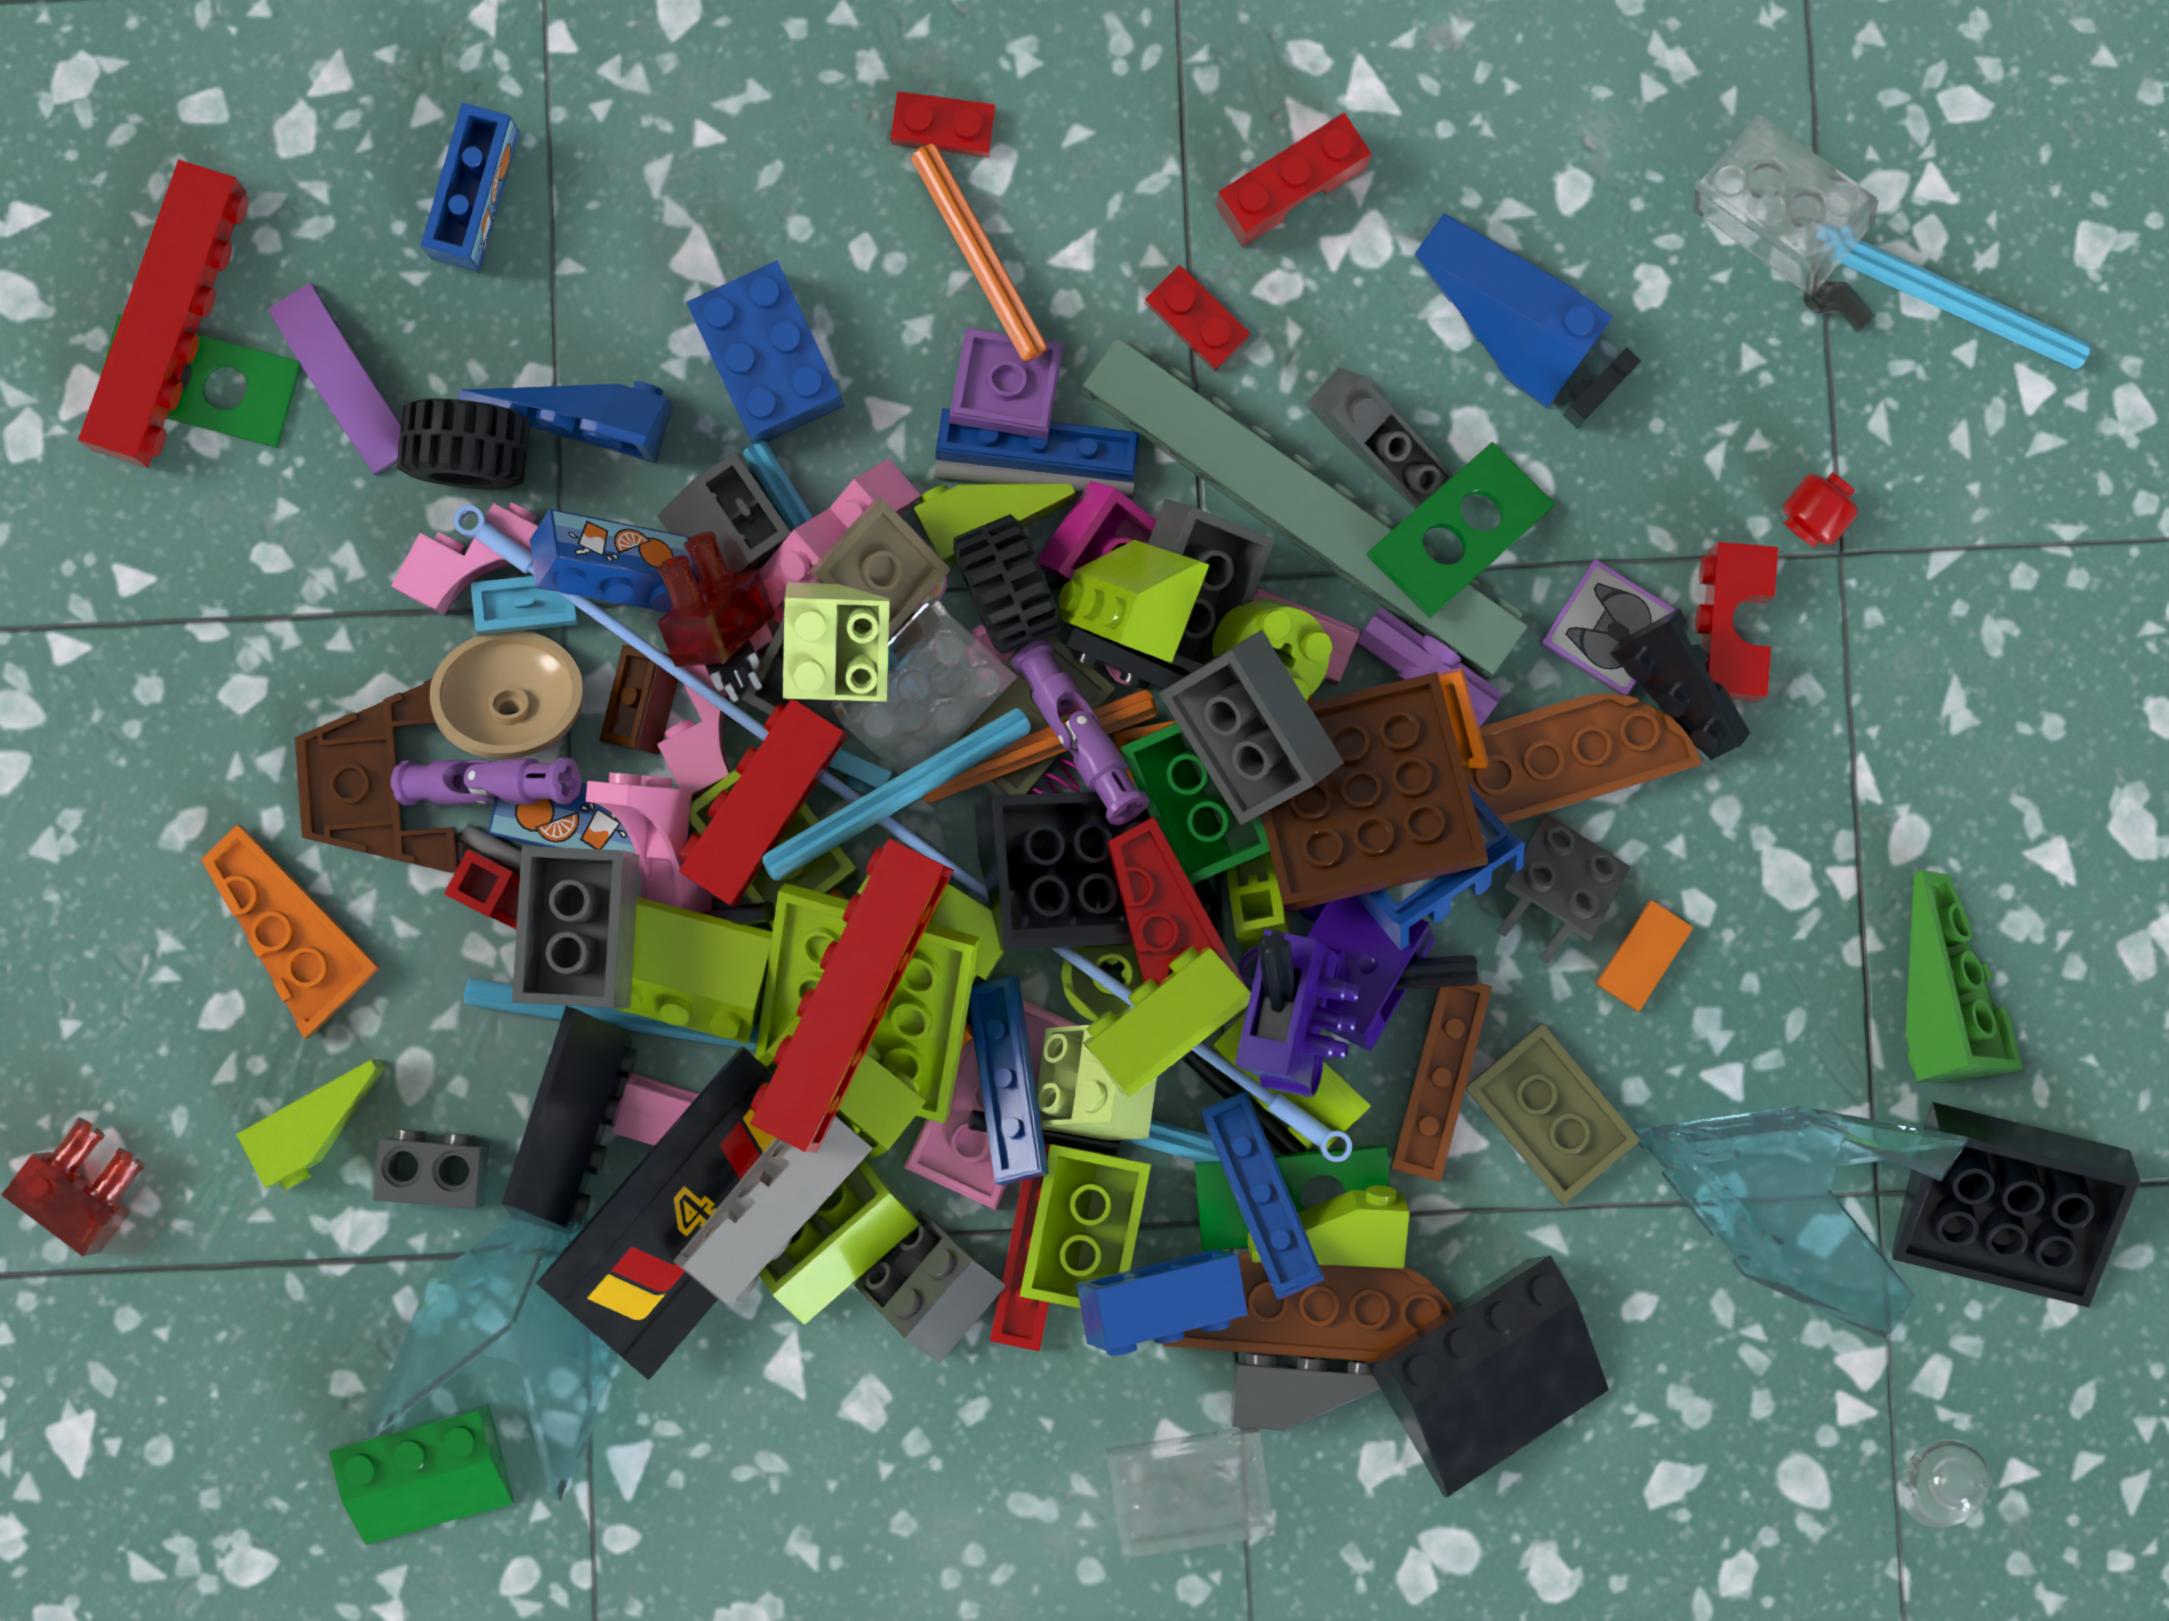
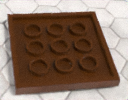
M1438 672L1308 703L1344 763L1314 786L1261 814L1285 912L1488 864L1486 848Z

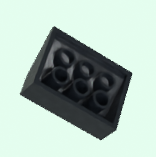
M1097 792L992 795L974 805L978 856L1001 951L1133 944L1107 841L1151 818L1147 808L1130 822L1116 825L1110 824L1106 818L1107 808Z
M1932 1102L1916 1146L1891 1253L1892 1259L2089 1308L2140 1183V1177L2132 1154L2128 1149Z
M1551 1255L1528 1258L1366 1363L1444 1497H1449L1609 1390L1578 1301Z

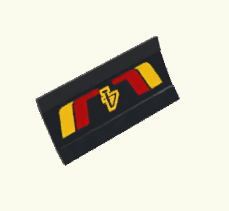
M743 1046L737 1050L536 1282L540 1288L647 1380H650L718 1300L673 1261L776 1138L750 1125L755 1114L751 1110L754 1096L764 1082L770 1083L773 1074Z

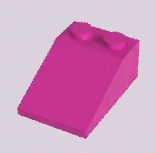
M1090 481L1038 556V562L1043 570L1065 585L1071 580L1074 570L1133 540L1148 544L1156 520L1116 488Z

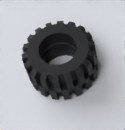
M432 398L407 403L402 407L397 469L421 481L453 487L506 489L520 485L525 481L530 421L514 410L483 402Z
M1009 514L954 537L953 551L983 626L996 650L1004 655L1033 641L1059 632L1060 618L1051 591L1021 523L1015 517Z

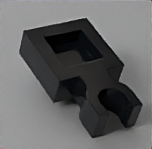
M1626 347L1594 381L1586 375L1566 396L1572 404L1563 416L1577 429L1637 367L1641 360Z
M746 632L700 654L717 691L725 688L732 703L739 700L736 693L740 688L750 684L754 686L755 690L762 688L756 672L762 670L763 666Z

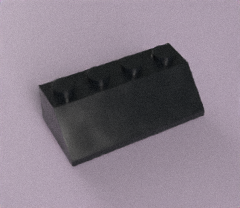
M565 1007L502 1201L503 1207L512 1219L569 1235L572 1234L575 1223L583 1225L591 1203V1195L585 1194L590 1175L598 1176L600 1174L607 1152V1146L600 1143L606 1125L615 1126L622 1098L616 1096L621 1077L630 1078L637 1058L638 1050L631 1048L633 1042L629 1032L578 1009Z

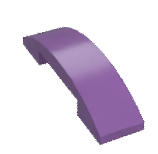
M308 283L268 308L303 369L373 474L377 475L396 463L401 422L393 409L387 404L343 336L337 322L314 286Z

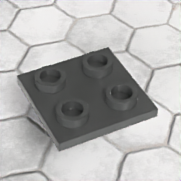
M1545 813L1525 848L1524 868L1516 873L1512 871L1504 886L1506 890L1516 895L1517 899L1502 919L1503 922L1496 932L1505 937L1531 902L1538 905L1562 921L1546 943V949L1539 956V959L1548 964L1572 931L1589 942L1594 938L1631 866Z

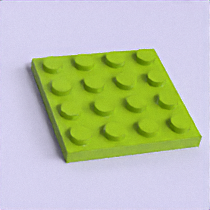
M785 883L778 891L755 1055L757 1060L760 1059L795 1017L798 1006L806 991L811 987L816 989L824 972L820 968L823 954L833 940L839 941L847 925L843 921V915L849 900ZM928 923L870 1046L880 1054L879 1064L893 1075L896 1071L906 1074L921 1088L918 1095L927 1102L916 1116L944 1124L951 1112L980 937Z

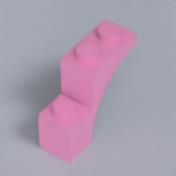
M889 458L854 478L829 509L795 528L746 587L774 619L781 623L784 618L787 582L819 583L809 573L810 569L876 498L884 499L902 518L922 495Z
M512 502L507 510L493 503L486 515L487 522L531 553L530 538L538 527L534 524L537 516ZM438 532L433 540L419 533L391 586L400 593L445 616L452 603L471 585V582H475L490 572L511 566L512 564L476 538L471 542L466 554L462 555L461 553L465 546L452 538Z
M754 620L743 623L727 633L729 639H732L746 632L759 659L765 654L774 637L766 622L757 626ZM710 644L700 645L682 656L685 663L680 666L730 701L725 688L717 691L700 654L712 649ZM684 684L702 721L694 725L692 719L674 725L664 732L667 739L657 745L679 789L692 790V801L702 796L729 775L731 770L724 745L726 714Z
M612 772L609 773V783L587 781L586 802L598 804L617 817L630 837L635 854H639L641 897L695 912L710 911L712 909L713 894L678 872L685 862L679 858V855L688 841L692 790L672 788V778Z

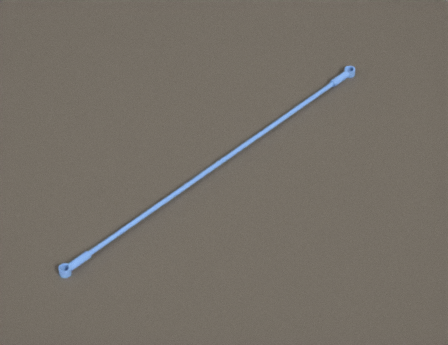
M465 505L456 511L453 523L458 532L467 538L478 539L523 573L527 574L530 572L534 575L532 554L487 522V518L481 510L472 505ZM477 514L479 519L477 526L472 530H465L462 525L465 516ZM558 592L764 741L769 731L764 729V725L588 598ZM827 771L819 780V782L850 804L862 797ZM890 816L877 822L915 851L954 869L952 878L990 904L986 886ZM1071 947L1051 948L1128 1005H1132V1002L1128 999V996L1132 993L1130 989ZM1203 1042L1192 1049L1200 1057L1269 1106L1267 1110L1319 1146L1322 1155L1326 1159L1333 1162H1341L1349 1157L1352 1151V1142L1348 1135L1341 1131L1330 1130L1282 1094L1278 1093L1275 1095L1267 1088L1262 1087L1260 1083ZM1339 1136L1344 1140L1346 1148L1342 1155L1334 1157L1328 1153L1326 1145L1330 1138Z

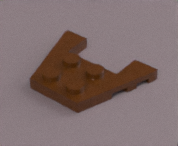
M432 679L404 693L399 692L383 699V702L362 711L350 713L295 737L302 838L444 872H456L460 864L457 828L443 827L404 831L402 804L396 801L391 788L393 769L399 765L397 729L437 725L430 706Z

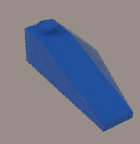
M1445 213L1415 252L1416 258L1449 302L1455 305L1470 326L1469 330L1477 341L1482 342L1496 361L1497 368L1505 379L1545 408H1548L1613 318L1612 315L1571 286Z
M635 381L633 388L622 384L464 389L459 391L457 398L459 400L483 402L509 408L528 418L531 428L655 464L673 409L668 398L662 396L663 389L641 381Z

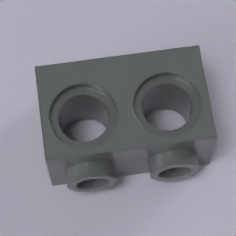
M395 1129L394 1138L379 1139L373 1200L471 1209L484 1207L489 1146L475 1145L476 1135L445 1133V1142L425 1141L426 1131ZM404 1151L413 1154L418 1162L417 1173L411 1180L403 1179L396 1171V1160ZM455 1155L462 1157L469 1167L468 1177L462 1184L453 1183L446 1174L447 1162Z

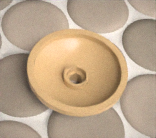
M528 631L479 635L465 641L443 659L434 673L430 686L431 711L442 734L460 749L490 759L521 758L550 747L571 729L580 714L583 703L582 677L572 656L553 640ZM508 712H516L515 714L504 715Z

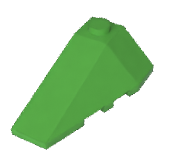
M1925 870L1914 873L1906 1015V1036L1909 1045L1908 1061L1915 1072L1917 1082L1946 1084L2021 1071L2023 1067L2011 1019L2005 1005L1996 1008L1985 981L1993 978L1987 962L1980 963L1968 943L1972 938L1973 929L1950 874Z

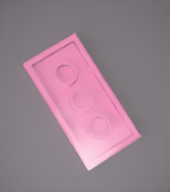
M1022 999L1035 1086H1037L1045 1029L1080 1025ZM973 1037L961 1049L949 1117L944 1124L929 1119L925 1120L904 1168L996 1210L1007 1185L1002 1186L995 1183L988 1133L968 1129L971 1111H984Z

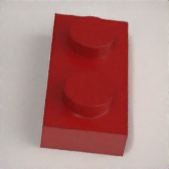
M897 91L891 145L920 148L934 144L938 147L939 151L989 158L996 111L995 104Z
M1180 264L1145 298L1144 304L1214 372L1250 337V332Z

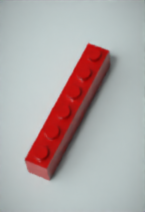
M178 159L78 438L91 451L145 468H149L152 457H158L161 453L166 439V430L163 428L169 410L173 411L176 409L182 395L181 375L185 364L192 363L198 350L199 337L195 334L202 317H208L212 311L216 296L213 285L218 271H224L230 261L232 244L229 240L235 224L240 225L243 222L248 209V197L245 196L247 191L236 177Z
M889 838L884 847L878 846L875 849L866 867V874L870 875L862 894L856 893L853 895L845 909L843 921L847 925L839 941L833 940L823 954L820 968L824 972L816 989L809 988L798 1006L797 1016L801 1017L793 1036L787 1035L776 1051L774 1063L778 1067L770 1083L764 1082L754 1096L751 1110L755 1114L750 1125L803 1152L818 1153L954 869Z

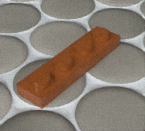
M1477 982L1474 986L1437 988L1390 1164L1391 1169L1441 1182L1492 986Z

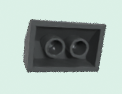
M1263 630L1258 631L1159 693L1240 825L1314 786L1344 763Z

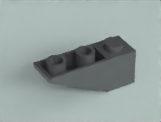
M1338 368L1305 404L1342 444L1415 509L1454 476L1363 375Z
M1247 1353L1246 1361L1234 1362L1230 1422L1232 1427L1285 1431L1381 1388L1366 1364L1368 1361L1350 1360L1348 1361V1369L1327 1368L1328 1359L1297 1357V1365L1277 1364V1355Z

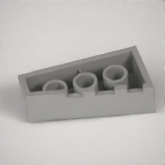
M836 1116L818 1153L803 1152L775 1138L673 1262L726 1305L729 1306L735 1299L737 1301L743 1300L757 1284L759 1272L770 1260L774 1261L785 1251L791 1242L792 1236L817 1212L824 1201L873 1148Z

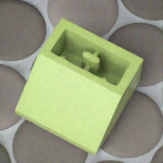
M787 582L784 608L783 698L887 702L890 598L840 584Z
M1090 1025L1046 1028L1036 1090L1042 1130L1104 1140L1149 1138L1157 1077L1129 1098L1118 1090L1084 1046L1083 1042L1091 1037L1090 1033L1086 1030Z

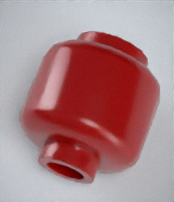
M1833 472L1827 479L1818 474H1808L1783 504V512L1787 517L1783 525L1812 548H1815L1818 543L1825 546L1833 545L1858 515L1857 505L1850 499L1856 490Z

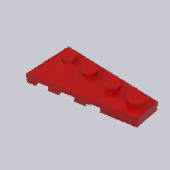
M1151 817L1107 841L1143 982L1145 983L1153 978L1156 984L1160 983L1173 973L1169 963L1185 950L1194 946L1197 952L1201 951L1204 947L1211 948L1245 985L1155 818Z

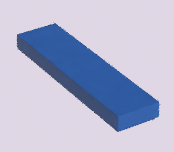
M942 408L936 446V460L1134 483L1140 432L1051 421L1048 439L951 424L949 423L950 409Z
M1008 975L974 984L971 988L969 1009L995 1183L1003 1186L1048 1175L1019 978L1014 975Z
M1247 1091L1199 1110L1276 1298L1280 1300L1325 1281L1326 1279Z

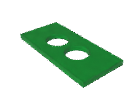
M118 314L117 320L108 347L104 365L106 363L109 351L111 349L114 337L116 335L119 323L121 321V314ZM198 335V350L194 360L190 363L192 369L191 380L182 391L178 406L173 411L169 410L166 419L278 448L301 369L300 362ZM223 367L239 370L244 375L247 383L244 399L231 409L213 407L207 401L204 391L209 375Z
M1492 441L1371 548L1366 556L1431 619L1545 516L1556 503ZM1469 495H1482L1492 500L1500 513L1498 527L1489 531H1480L1468 525L1463 519L1460 510L1462 499ZM1432 528H1445L1452 531L1460 539L1463 546L1461 560L1454 564L1445 565L1431 559L1423 546L1424 533Z
M1386 1144L1352 1147L1349 1157L1341 1162H1333L1326 1159L1322 1155L1321 1150L1274 1155L1297 1212L1306 1209L1300 1199L1302 1188L1310 1179L1316 1176L1327 1175L1336 1178L1344 1186L1345 1193L1352 1190L1366 1191L1368 1187L1374 1185L1390 1187ZM1345 1148L1328 1149L1327 1151L1330 1155L1336 1157L1342 1155ZM1194 1162L1202 1251L1216 1248L1248 1247L1249 1230L1221 1162Z

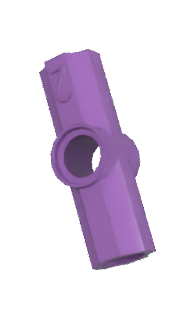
M1382 607L1378 609L1356 641V645L1395 671L1399 681L1463 667L1479 728L1504 694L1461 664V658L1445 644L1429 635L1421 636L1405 622L1396 618Z

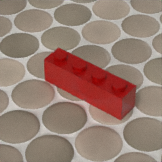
M791 699L787 706L779 703L772 711L764 725V729L769 731L763 743L759 749L751 746L736 768V772L741 775L730 792L723 789L718 794L707 814L713 819L702 835L695 832L679 855V858L685 862L678 872L728 905L737 906L763 867V855L777 846L849 736V734L795 699Z

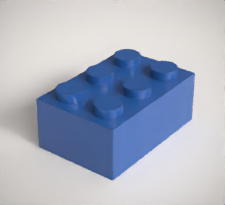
M778 260L686 302L752 444L760 440L769 442L845 407L839 390Z

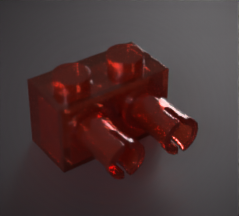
M707 531L690 537L689 541L684 543L699 578L698 583L690 566L689 557L686 555L669 558L663 561L662 565L657 566L658 573L663 579L673 604L670 611L657 623L675 667L725 663L775 615L759 570L737 572L728 570L716 541L715 533Z
M78 1117L73 1127L54 1152L33 1153L1 1196L78 1254L87 1256L100 1253L130 1214V1211L123 1207L118 1200L139 1172L146 1166L139 1158L133 1161L134 1155L123 1148H118L115 1152L116 1154L94 1183L90 1182L79 1173L78 1169L97 1144L103 1140L105 1134L99 1128H96L95 1131L91 1128L94 1126L92 1123Z

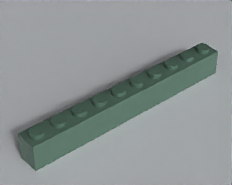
M1118 337L1115 339L1082 385V395L1132 431L1140 432L1139 436L1423 636L1429 635L1445 644L1461 658V663L1485 680H1489L1495 674L1528 627L1519 620L1522 613L1516 607L1501 598H1497L1493 602L1478 591L1481 588V584L1474 579L1437 614L1429 619L1366 556L1368 551L1390 533L1397 524L1379 512L1375 511L1371 516L1356 505L1359 499L1344 486L1334 483L1330 487L1315 476L1318 470L1301 456L1293 454L1289 458L1274 448L1277 441L1263 429L1253 425L1249 430L1233 419L1236 412L1222 400L1212 397L1208 401L1193 391L1196 386L1195 383L1179 370L1171 368L1169 372H1166L1152 362L1155 355L1141 343L1131 339L1127 344ZM1423 543L1428 556L1438 562L1440 559L1439 554Z

